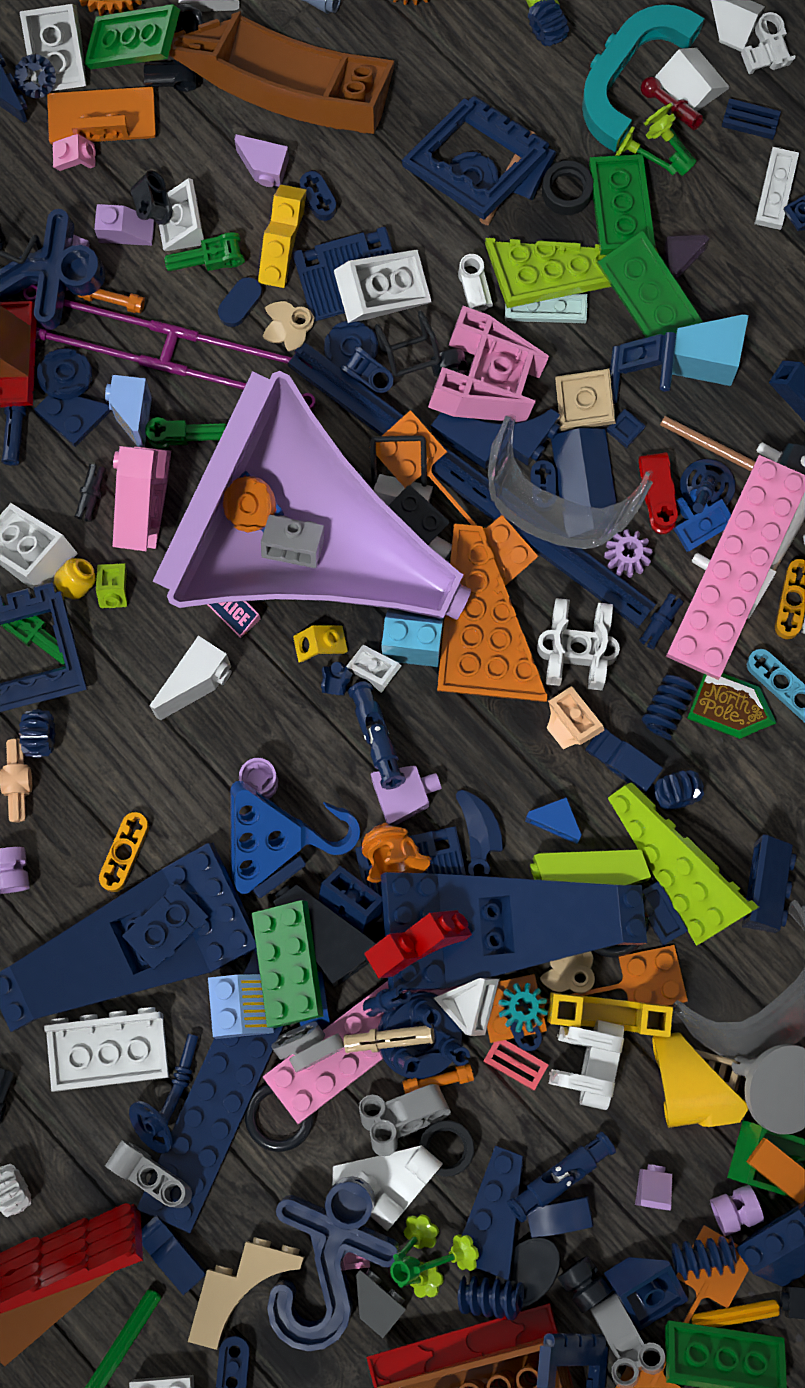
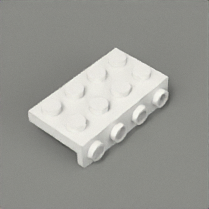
M155 1007L138 1009V1014L127 1015L126 1011L110 1012L109 1018L98 1019L97 1014L80 1016V1021L69 1022L68 1018L52 1019L51 1025L44 1026V1032L47 1033L52 1092L169 1078L163 1013L155 1011Z

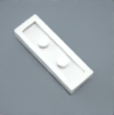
M776 147L772 148L755 224L781 230L785 216L783 208L788 203L799 155L798 152Z

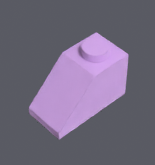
M236 134L234 139L236 151L253 179L266 187H273V185L279 187L280 184L282 185L289 161L288 147Z
M97 204L94 230L99 243L152 246L154 220H141L138 218L135 210L126 206Z
M648 1164L647 1170L640 1169L635 1205L671 1210L672 1174L665 1173L666 1167Z

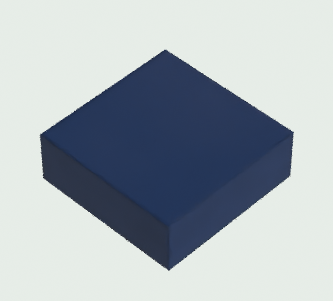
M624 409L615 419L616 424H610L606 432L624 447L628 448L646 426Z

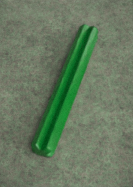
M153 1289L146 1291L85 1388H105L160 1302L162 1296Z

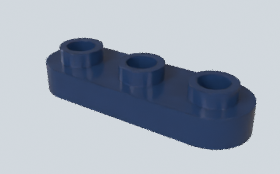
M231 1336L222 1342L219 1349L216 1388H231L227 1385V1379L231 1376L235 1377L238 1381L235 1388H247L250 1347L244 1338ZM236 1345L240 1348L241 1353L238 1357H233L230 1354L231 1346Z

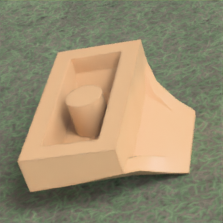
M572 686L548 701L551 715L547 729L562 749L574 744L581 745L604 731L602 723Z

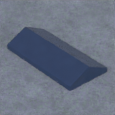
M577 428L557 434L551 440L565 537L570 541L610 537L615 533L621 535L605 429Z

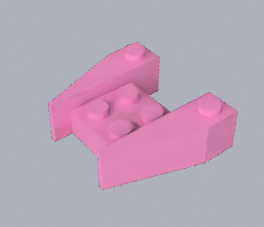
M463 306L448 346L474 355L469 374L466 376L442 367L428 408L453 417L511 422L527 421L536 401L521 395L527 375L540 378L549 356L490 315Z
M120 446L119 452H115L113 468L117 469L113 547L147 551V548H157L171 451Z

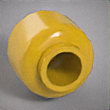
M79 558L67 560L56 571L54 576V584L58 592L62 591L63 596L70 599H80L96 581L93 566L88 561Z

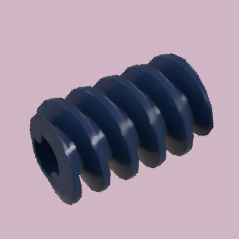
M666 675L662 680L664 685H660L657 689L659 695H654L652 698L654 705L648 706L647 712L649 714L643 715L642 722L647 726V729L656 735L671 740L672 736L667 732V729H677L672 719L681 720L683 718L677 710H687L688 707L682 700L691 701L693 697L687 691H697V689L685 679Z
M731 1235L729 1243L724 1236L718 1237L717 1246L712 1238H707L705 1247L701 1240H695L693 1248L688 1241H684L682 1250H680L677 1243H672L671 1245L676 1275L681 1273L685 1281L688 1280L689 1271H692L696 1279H699L701 1269H704L707 1276L711 1277L712 1270L715 1267L720 1276L723 1275L725 1266H728L730 1272L735 1274L737 1260Z
M464 1275L458 1289L459 1310L462 1314L472 1312L473 1315L477 1316L483 1313L485 1317H491L494 1314L499 1319L506 1315L508 1320H514L521 1312L523 1306V1282H518L516 1290H513L512 1282L507 1280L504 1289H502L499 1279H495L493 1287H490L488 1278H484L481 1286H478L476 1276H473L470 1284H467Z

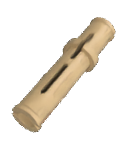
M419 1026L385 1031L370 1029L368 1033L344 1035V1048L346 1053L367 1050L375 1053L384 1048L432 1044L435 1040L433 1026L432 1028Z

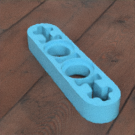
M758 649L753 651L747 659V669L805 723V708H799L794 702L797 694L805 695V684L767 650ZM755 657L757 659L765 658L764 665L769 670L773 666L776 668L768 679L765 677L768 671L764 667L756 668L754 666L756 663ZM776 675H784L788 679V687L785 689L777 688L773 682Z

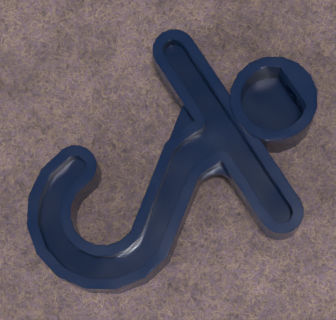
M55 209L48 215L43 248L35 253H30L23 264L13 261L0 269V302H5L29 286L38 284L34 316L48 330L55 329L60 325L66 288L75 295H91L98 291L105 279V268L95 252L87 246H72L74 223L64 210Z
M350 1176L337 1181L326 1197L325 1209L294 1195H287L282 1198L276 1208V1215L280 1221L310 1234L315 1253L314 1259L327 1308L326 1315L319 1320L308 1321L303 1319L295 1310L296 1287L293 1282L286 1279L276 1282L270 1292L267 1306L269 1321L277 1336L292 1348L304 1351L325 1349L339 1340L347 1328L353 1308V1301L343 1263V1258L348 1252L382 1267H391L395 1262L393 1255L401 1251L400 1245L396 1240L363 1226L370 1218L376 1200L373 1189L362 1178Z

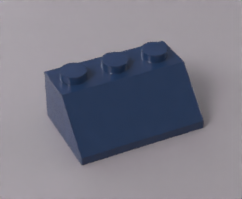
M762 835L754 843L746 900L748 902L752 900L759 908L743 917L742 927L772 933L780 931L781 926L785 927L788 910L784 909L785 898L789 899L792 882L788 881L789 870L793 871L796 861V854L792 853V844L768 835Z
M805 1201L750 1234L735 1248L752 1274L782 1287L805 1275Z

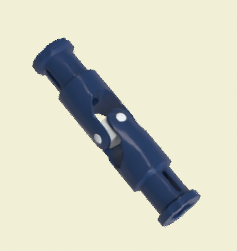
M366 681L356 683L349 688L348 694L354 700L357 720L367 744H370L372 762L374 767L379 770L382 778L380 781L381 787L386 790L395 789L405 783L406 777L404 773L400 772L397 764L399 760L398 755L389 738V732L379 703L373 698L372 684Z
M599 1132L596 1134V1138L585 1147H578L557 1165L527 1185V1190L518 1197L509 1199L507 1204L510 1210L520 1222L526 1221V1216L538 1207L544 1208L574 1183L597 1167L596 1164L608 1155L615 1154L616 1149L603 1132Z

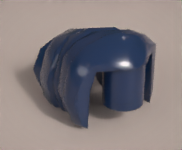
M334 662L330 667L323 666L322 693L345 696L347 684L351 681L353 672L341 662Z

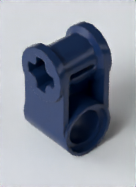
M355 346L354 354L347 364L342 365L340 369L376 393L388 391L393 385L391 372L363 349ZM362 359V361H361L360 364L357 366V368L354 369V367H355L356 364L359 362V360ZM378 372L385 374L387 377V384L384 388H377L373 384V377Z

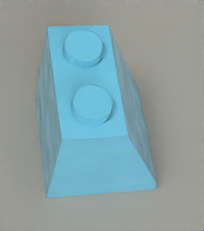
M738 315L678 328L672 375L731 386L739 367L748 315Z
M388 608L384 622L382 655L399 663L438 667L444 618L438 619L436 617Z

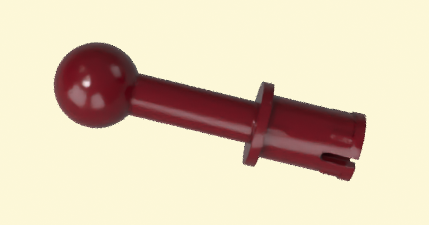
M647 77L642 81L640 86L641 93L647 98L658 99L666 106L672 103L671 114L675 115V119H680L692 130H696L702 124L703 116L691 108L687 100L681 99L677 101L665 92L657 78Z

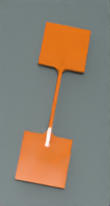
M410 410L382 436H424L426 438L427 476L432 479L471 525L478 526L432 474V466L447 451ZM421 441L376 442L377 457L404 488L411 485L421 476ZM503 515L487 528H483L505 586L539 557Z
M675 945L618 957L622 972V980L619 984L592 989L582 994H571L587 996L622 989L626 992L628 1001L667 1006L688 1002ZM535 974L498 982L487 1025L490 1043L514 1038L510 1027L507 1028L505 1026L506 1021L509 1019L499 1017V1012L503 1011L504 1007L499 1006L498 1002L499 1000L509 1001L503 994L506 989L515 995L513 990L515 983L519 984L521 992H523L525 984L530 983L529 993L532 994L537 989ZM540 995L536 997L537 1000L543 998ZM546 1004L539 1006V1008L543 1009ZM523 1005L515 1007L517 1012L525 1011ZM537 1015L543 1022L541 1026H538L540 1032H546L544 1016ZM531 1021L533 1028L537 1026L535 1023ZM523 1024L522 1031L524 1036L536 1034L535 1032H527L525 1024Z
M703 1225L696 1240H701L705 1247L707 1238H712L717 1246L718 1237L722 1235ZM736 1249L737 1263L735 1274L730 1272L728 1266L724 1267V1273L721 1276L716 1267L713 1268L711 1277H708L705 1270L701 1269L699 1279H696L693 1272L689 1271L688 1280L686 1281L681 1273H677L678 1280L692 1287L696 1292V1299L683 1323H689L700 1301L704 1298H710L725 1308H729L749 1270ZM627 1366L620 1380H631L634 1376L633 1369ZM663 1368L662 1371L654 1375L647 1374L643 1370L639 1371L638 1383L633 1388L682 1387L677 1384L666 1383Z

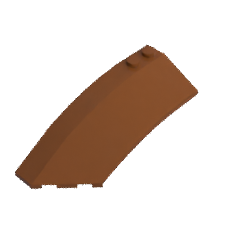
M241 11L231 14L232 18L223 22L215 19L200 24L197 31L188 34L184 30L174 33L169 56L218 88L244 101L299 121L332 127L334 129L358 131L360 133L374 134L381 120L395 65L394 60L341 53L313 46L277 33L241 16Z

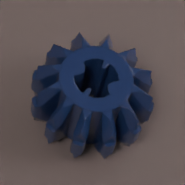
M540 0L529 8V25L532 27V33L536 35L537 40L541 41L542 45H556L567 37L569 32L568 20L555 0Z
M42 709L26 711L21 717L19 724L20 732L18 733L20 735L19 743L21 744L22 752L26 756H33V758L49 756L53 752L55 744L54 717L49 711H42Z
M691 770L664 776L654 785L656 800L659 802L660 807L666 810H676L693 805L704 796L702 779L699 778L698 773Z

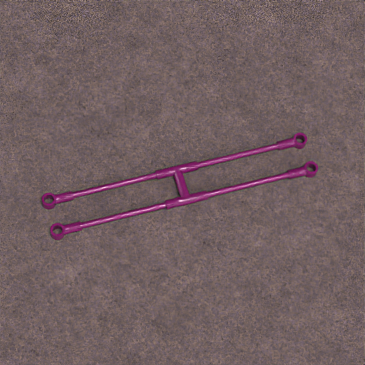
M31 285L23 290V295L26 301H33L35 303L36 295L28 297V294L32 291L37 293V286ZM64 299L63 306L149 328L151 331L166 334L167 338L160 359L143 354L140 356L49 333L48 330L36 327V338L41 340L49 339L138 362L139 365L184 377L188 375L243 390L247 383L189 369L188 366L170 362L177 339L184 338L194 342L198 340L287 364L291 360V357L202 335L198 331L156 320L148 321ZM301 359L303 363H305L310 368H313L310 364ZM310 393L302 394L304 400L312 401L309 408L311 411L314 410L316 404L314 396Z

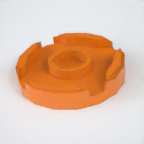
M254 476L237 478L224 492V514L228 521L231 520L237 530L247 533L262 530L266 526L268 516L275 515L276 501L274 493L270 486L261 478Z

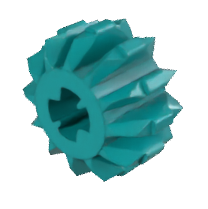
M515 983L513 985L515 995L507 989L503 992L504 996L510 1001L499 1000L498 1002L499 1006L507 1008V1010L499 1012V1017L509 1015L510 1019L506 1021L505 1026L508 1028L513 1022H516L515 1032L517 1033L521 1032L522 1024H525L527 1032H532L533 1026L531 1021L537 1026H541L543 1022L537 1015L546 1016L548 1013L546 1009L539 1008V1006L547 1003V999H536L541 992L539 988L535 989L532 994L529 993L530 983L525 984L523 992H521L519 984ZM522 1000L523 1004L530 1005V1008L526 1011L527 1015H524L522 1011H516L515 1007L519 1005L518 1001Z

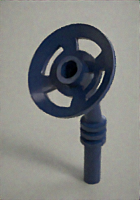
M702 459L693 462L685 469L680 480V491L683 499L693 508L694 512L702 513L709 500L711 504L720 500L719 496L724 491L725 483H728V492L722 500L727 506L735 492V480L731 471L721 462L712 459ZM706 466H714L723 473L718 475L714 471L706 470ZM696 470L697 472L692 479V486H688V478ZM701 475L700 484L696 485V480ZM717 483H720V489L716 493L715 488L717 486ZM697 489V498L695 502H693L691 499L690 491Z
M187 1035L180 1064L175 1067L177 1073L173 1074L175 1079L171 1081L174 1085L161 1112L156 1111L152 1106L142 1101H136L130 1106L129 1116L134 1130L140 1139L155 1152L163 1154L172 1148L173 1142L168 1121L184 1088L189 1085L187 1081L191 1077L188 1074H192L190 1067L197 1046L198 1036ZM155 1136L163 1137L165 1143L157 1141Z

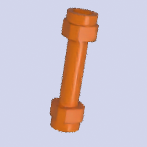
M98 289V291L91 295H78L79 298L90 302L93 299L121 305L127 307V311L132 313L137 312L141 314L145 304L144 297L133 293L130 296Z
M466 1064L457 1066L454 1071L419 1080L417 1078L402 1081L405 1094L431 1084H437L440 1087L455 1082L460 1084L474 1081L471 1065Z

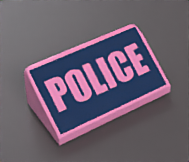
M246 601L207 604L240 638L261 620L260 615Z

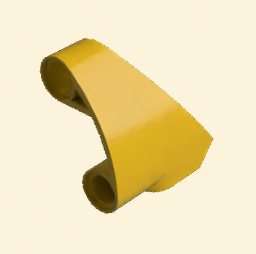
M671 1033L670 1037L652 1036L654 1056L660 1068L664 1088V1113L668 1128L697 1123L704 1127H714L741 1122L748 1111L746 1102L713 1070L681 1033Z

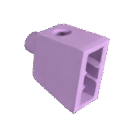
M416 766L399 768L400 772L404 773L406 781L399 787L390 790L381 787L380 781L382 778L379 771L370 773L386 823L389 826L394 827L429 807L426 794L441 789L436 773L420 778Z

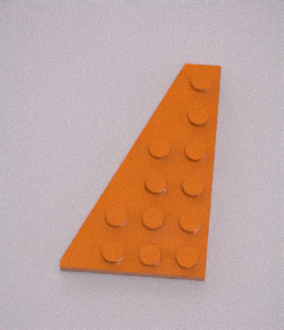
M454 524L450 564L460 573L464 574L459 584L470 588L471 593L457 620L445 615L437 691L547 702V693L519 625L483 527Z

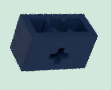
M341 866L321 884L318 901L361 933L365 934L380 919L383 908L382 896Z

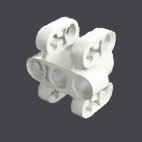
M556 598L552 630L543 632L537 644L539 655L543 659L549 660L546 684L561 685L563 663L590 666L588 689L603 690L607 666L616 661L620 650L617 640L608 636L611 627L613 604L598 603L593 632L567 629L570 600ZM548 639L553 640V650H547L543 646V642ZM579 642L585 646L586 650L583 653H575L571 649V645ZM606 646L612 648L613 655L603 656Z
M601 1020L596 1021L593 1031L569 1026V1028L560 1026L559 1034H557L558 1040L586 1047L581 1075L552 1069L549 1072V1084L581 1091L580 1105L607 1110L613 1097L620 1053H622L624 1026Z

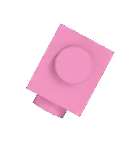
M75 134L53 142V167L61 171L79 164L88 168L95 167L96 150L92 141L79 134Z

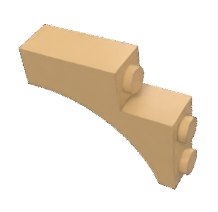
M254 1237L253 1242L247 1241L245 1243L237 1276L232 1275L233 1269L216 1265L215 1270L208 1269L188 1342L217 1350L220 1347L226 1324L244 1295L259 1282L272 1275L301 1269L305 1256L299 1255L300 1249L283 1245L282 1249L279 1250L270 1247L271 1241Z

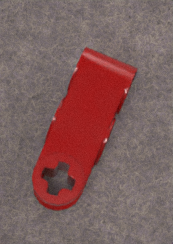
M668 453L639 456V471L643 481L644 499L648 508L650 525L658 534L670 533L675 526L678 511ZM660 515H664L665 519H669L668 522H664Z

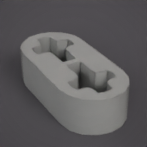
M309 1022L280 1035L271 1047L279 1059L284 1060L292 1054L296 1055L321 1042L325 1037V1033L317 1022Z
M338 1033L296 1054L289 1060L297 1073L344 1049V1042Z

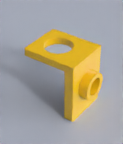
M313 625L293 636L298 662H304L317 654H344L348 652L343 626ZM305 637L309 640V649L306 653L302 648V642Z

